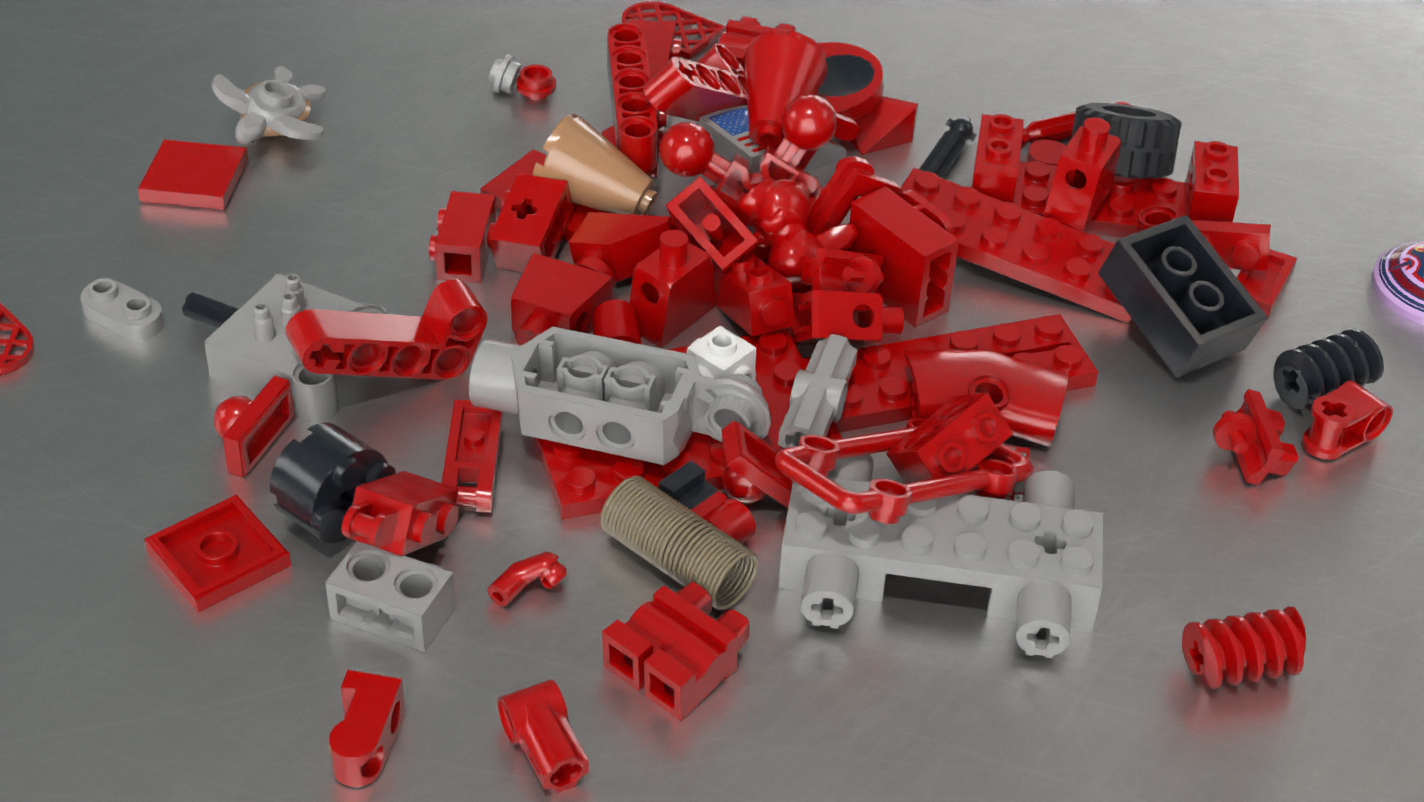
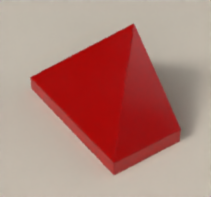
M882 96L878 104L871 111L854 120L859 127V133L849 142L861 155L912 142L915 135L918 103Z

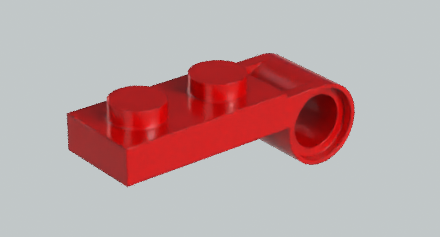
M1164 205L1148 206L1138 214V232L1178 218V212ZM1191 220L1229 269L1268 271L1271 224Z

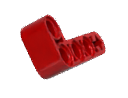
M718 43L709 49L697 62L672 57L643 86V92L647 99L662 113L698 122L699 117L734 106L747 105L745 70L734 55Z
M450 279L440 283L433 290L422 316L307 309L296 313L290 318L285 328V334L304 368L312 373L447 380L460 376L470 365L486 328L488 316L472 291L462 280Z

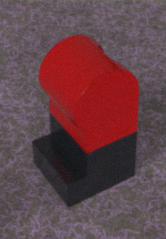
M689 461L658 483V489H661L670 497L676 499L677 502L703 517L704 520L712 523L714 527L722 530L740 544L755 534V520L748 508L736 499H728L725 494L706 482L705 470L693 461Z

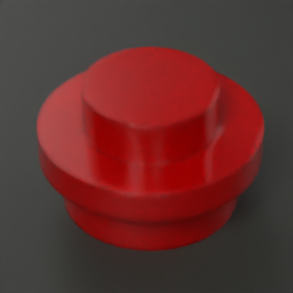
M538 64L528 65L520 71V76L516 80V89L528 99L542 100L555 92L556 78L547 66Z

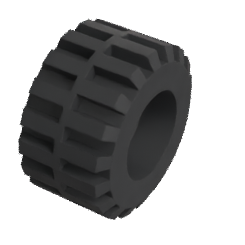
M1088 103L1076 108L1071 139L1080 126H1083L1086 119L1096 117L1107 121L1110 125L1109 134L1121 140L1122 144L1115 176L1155 179L1173 174L1182 124L1180 120L1162 111L1124 104Z

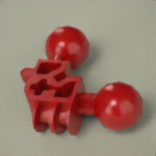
M801 95L793 99L785 107L781 117V129L784 138L776 150L768 146L760 159L761 171L751 173L749 161L735 153L732 160L729 161L716 153L715 144L710 133L701 125L693 122H680L671 126L662 136L659 144V155L663 165L672 174L680 177H695L702 174L715 182L716 185L713 191L733 212L739 201L750 190L767 178H772L774 181L790 179L805 184L810 193L817 191L819 188L818 179L802 170L799 162L807 150H817L826 146L834 137L837 129V115L833 106L825 98L817 95ZM741 181L743 183V187L740 186L737 182Z

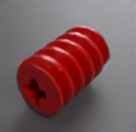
M1287 606L1284 610L1269 609L1263 614L1260 612H1250L1243 617L1231 615L1223 620L1212 618L1207 619L1203 624L1200 622H1189L1184 627L1182 651L1189 670L1193 674L1202 675L1208 688L1216 689L1222 684L1223 677L1229 685L1234 686L1240 684L1243 674L1250 682H1258L1262 678L1263 671L1271 679L1279 678L1282 675L1283 669L1288 675H1299L1304 665L1306 631L1301 615L1295 607Z

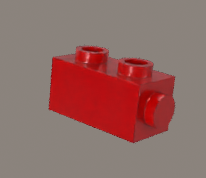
M451 191L446 208L439 209L437 217L438 235H431L428 249L429 261L436 262L437 280L458 279L466 283H482L491 251L487 247V232L490 224L496 223L494 194Z
M747 253L725 272H722L713 265L717 307L751 336L795 326L792 283L758 257Z

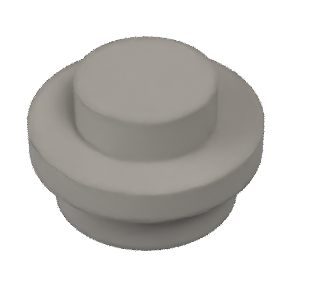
M507 54L503 60L498 58L495 60L488 81L494 83L493 92L500 94L501 91L510 94L513 91L522 68V64L514 61V56Z

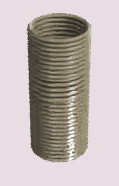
M633 476L622 481L611 492L603 506L600 520L601 528L605 533H608L685 587L691 582L698 584L708 592L712 598V607L716 610H725L735 605L750 588L758 569L757 555L641 476Z

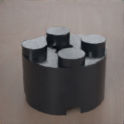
M318 423L307 428L312 434L303 441L298 442L293 439L283 449L271 473L269 482L270 492L276 495L277 504H274L279 512L322 541L336 543L349 539L342 534V522L347 510L353 505L356 486L396 474V470L388 464L386 458L380 452L333 423Z

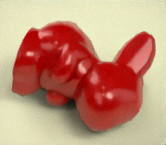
M767 178L750 190L739 201L733 213L746 227H755L756 231L753 235L758 240L759 247L767 248L772 246L768 266L790 281L792 285L807 286L809 284H802L801 282L804 257H815L816 247L846 251L855 241L858 231L855 224L847 223L835 225L816 235L807 231L810 220V192L807 186L790 179L774 181L772 178Z

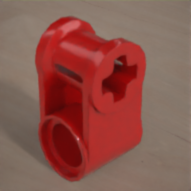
M1352 380L1347 381L1338 389L1324 396L1317 397L1313 401L1311 407L1313 421L1311 427L1303 433L1302 447L1308 454L1319 459L1334 460L1340 458L1348 451L1379 437L1391 421L1393 407Z

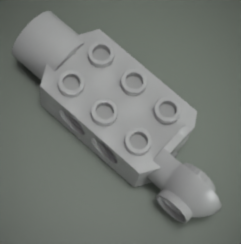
M557 327L549 328L524 345L485 339L475 354L469 378V398L472 405L518 415L521 435L665 465L679 456L680 452L685 449L692 432L707 434L715 440L723 442L721 430L731 422L736 421L763 439L768 434L771 425L768 404L763 397L761 387L755 380L746 375L730 374L722 379L704 377L700 374L694 355Z

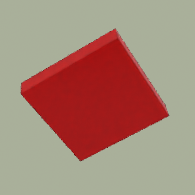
M164 139L138 187L139 200L149 203L223 210L226 208L248 161L247 147Z
M237 494L144 538L147 553L198 613L291 566L290 553Z

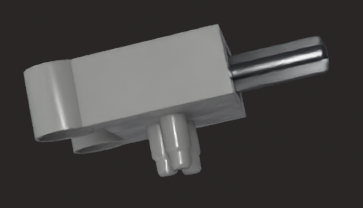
M279 273L239 309L194 292L186 296L185 304L182 307V312L185 316L218 328L204 341L210 378L255 396L260 393L274 375L288 379L291 384L294 411L299 418L312 423L329 420L338 412L339 401L336 375L316 374L304 368L285 334V328L290 318L296 313L307 309L389 314L380 305L360 304L303 283L296 274L284 276Z

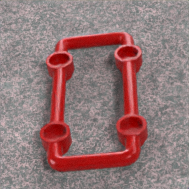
M910 418L907 421L906 428L836 440L819 435H804L800 437L798 446L784 448L775 456L776 468L782 474L834 508L849 514L868 513L873 520L885 524L898 523L900 517L906 515L909 504L973 491H976V494L981 497L1005 500L1006 496L1013 492L1015 483L1026 481L1034 472V466L1027 457L1002 443L987 456L989 459H983L978 463L975 471L907 484L890 479H874L870 482L868 491L859 493L848 491L827 478L829 471L836 467L837 460L889 451L922 424L926 418Z

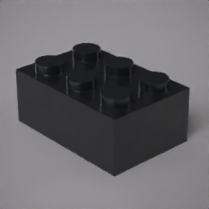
M1187 215L1118 239L1098 272V275L1176 377L1244 351L1268 319V316Z

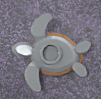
M283 66L275 68L274 80H266L262 83L251 85L245 91L237 88L221 74L214 76L211 83L216 97L228 107L240 112L241 119L236 125L235 140L240 144L249 146L254 144L261 136L274 137L284 135L306 140L321 138L323 136V127L305 121L310 113L311 105L309 101L323 99L326 89L314 84L304 85L301 88L292 85V73Z

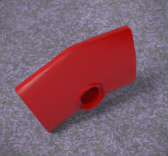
M905 350L904 356L909 364L914 380L910 393L911 418L928 419L956 395L987 392L1013 434L1011 436L1050 447L1060 417L1069 374L990 350Z

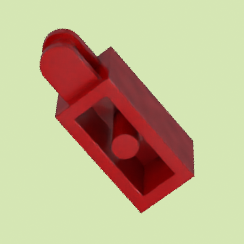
M407 471L356 486L353 505L347 510L342 522V534L347 538L399 556L407 555L443 540L452 533L459 517V508L455 505L459 489Z

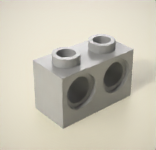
M359 541L355 543L325 582L330 619L423 653L426 652L455 610L453 572L444 570L435 564H427L407 556H399Z

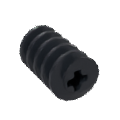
M1353 328L1342 331L1339 334L1327 336L1324 339L1315 340L1311 344L1298 346L1296 349L1283 351L1277 357L1274 364L1273 378L1280 399L1287 406L1300 409L1304 408L1307 404H1313L1317 397L1324 396L1338 389L1347 381L1352 380L1362 387L1366 383L1377 382L1383 375L1384 363L1380 349L1372 337L1362 330Z

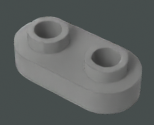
M109 278L97 279L81 291L80 300L84 316L125 339L134 341L146 340L156 336L163 329L164 320L160 303L119 281Z

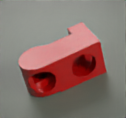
M347 670L341 685L344 720L334 726L329 734L328 742L335 779L349 787H362L372 783L379 777L389 756L405 713L403 683L401 678Z

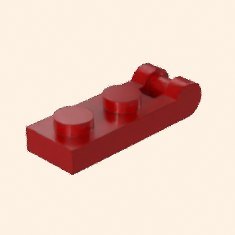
M454 400L441 483L459 489L456 506L476 507V512L492 513L504 413L474 406L470 400ZM459 483H477V487L459 486Z

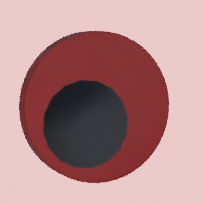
M842 42L818 43L825 51L828 71L827 77L817 96L825 98L833 106L835 113L856 120L867 114L878 104L884 92L883 69L880 61L868 50L853 44Z

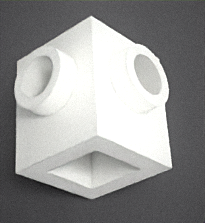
M718 326L703 338L696 339L687 348L686 354L694 355L701 376L722 379L730 374H743L753 380L756 379V347L721 326Z

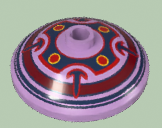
M1424 240L1397 245L1382 253L1374 265L1372 285L1378 297L1387 307L1405 319L1424 326Z

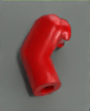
M547 551L514 562L488 587L489 597L497 605L505 607L537 577L545 588L552 589L567 575V569L557 561L559 556Z

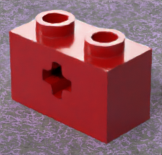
M517 174L511 190H506L503 195L501 212L496 223H491L487 232V247L492 250L496 268L523 272L533 253L554 259L574 212L568 181Z

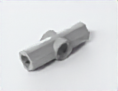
M831 334L827 339L819 340L806 370L800 369L797 372L791 391L789 410L779 431L778 445L781 447L798 446L800 437L804 435L826 437L832 422H839L846 401L848 381L856 366L858 351L851 346L846 337Z

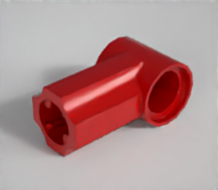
M550 679L497 698L499 717L508 740L513 746L521 745L543 789L550 788L557 793L571 789L576 786L577 782L584 775L589 773V760L569 725L567 707L563 695L554 680Z

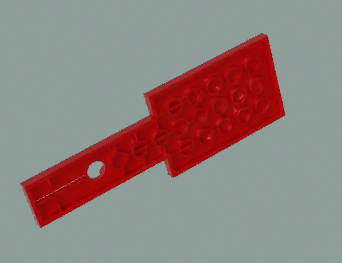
M1061 314L857 349L856 366L848 381L847 396L841 418L838 423L832 422L826 437L831 440L842 439L841 432L902 422L911 418L910 393L914 380L909 364L904 356L905 350L983 349L998 352L1069 374L1066 391L1096 386L1099 372ZM788 329L757 336L740 337L756 347L755 381L761 387L771 417L768 434L762 440L778 451L784 449L778 445L779 431L789 410L790 396L796 374L800 369L806 370L811 357H801ZM681 346L667 350L687 353V348L689 346ZM692 432L685 449L680 452L679 456L665 465L533 437L562 520L602 513L603 506L611 492L622 481L630 477L641 476L658 488V483L689 461H693L705 470L706 482L719 491L724 490L722 477L724 468L727 465L723 442L715 440L707 434Z

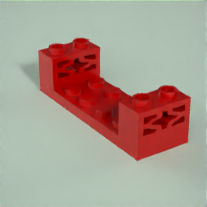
M982 114L971 188L976 189L982 194L1003 202L1013 203L1019 208L1043 216L1057 166L1047 165L1039 161H1020L1024 119L1012 118L1005 114ZM1194 141L1185 182L1174 181L1164 177L1140 179L1114 176L1112 189L1082 232L1116 238H1124L1138 232L1139 212L1153 205H1164L1175 209L1178 212V218L1187 215L1190 220L1233 222L1239 199L1238 146L1227 145L1220 141ZM1077 181L1076 188H1082L1086 183Z

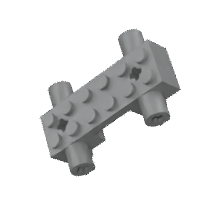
M868 454L837 460L836 467L829 471L827 478L851 492L868 491L872 481L873 458ZM1043 470L1027 478L1024 485L1023 502L958 494L909 504L906 515L901 516L896 524L880 523L873 520L868 513L849 514L842 512L793 481L782 541L778 588L802 591L801 612L807 620L812 622V625H824L838 629L839 625H844L851 620L856 599L882 602L886 574L988 587L987 617L1017 621L1016 642L1021 649L1026 651V655L1034 656L1036 654L1053 658V655L1060 654L1067 649L1070 644L1071 628L1093 630L1103 588L1104 513L1074 509V483L1065 474L1054 470ZM824 598L833 599V610L823 609ZM1040 628H1045V639L1036 638Z

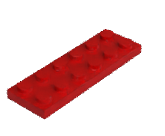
M913 168L901 186L903 191L912 190L949 218L953 227L954 237L959 240L957 257L1123 322H1130V315L1098 275L1100 268L1114 247V243L1103 240L1095 234L1085 233L1061 224L1053 218H1045L1024 210L1013 203L1003 202L982 194L974 188L964 187L940 178L932 172Z

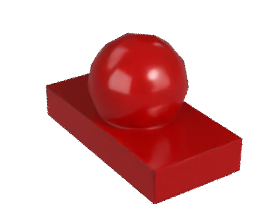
M274 375L254 400L246 396H231L217 406L213 419L214 427L223 439L229 474L244 478L295 417L291 384L288 379Z
M733 421L724 427L721 432L727 466L724 468L722 485L730 499H736L747 505L761 501L768 494L788 508L793 480L776 468L775 456L779 451L739 422Z

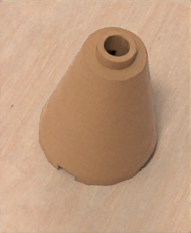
M572 113V116L566 115L554 128L542 150L548 152L544 166L536 162L532 173L533 176L568 181L572 203L608 213L640 215L641 213L647 215L658 196V192L653 190L655 181L586 120Z

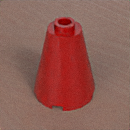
M775 30L766 31L755 37L747 47L745 77L749 135L756 144L765 149L768 146L777 149L784 138L781 129V117L785 107L793 99L801 95H817L827 77L828 66L825 61L826 54L824 49L812 38L799 32L789 31L788 36H774Z

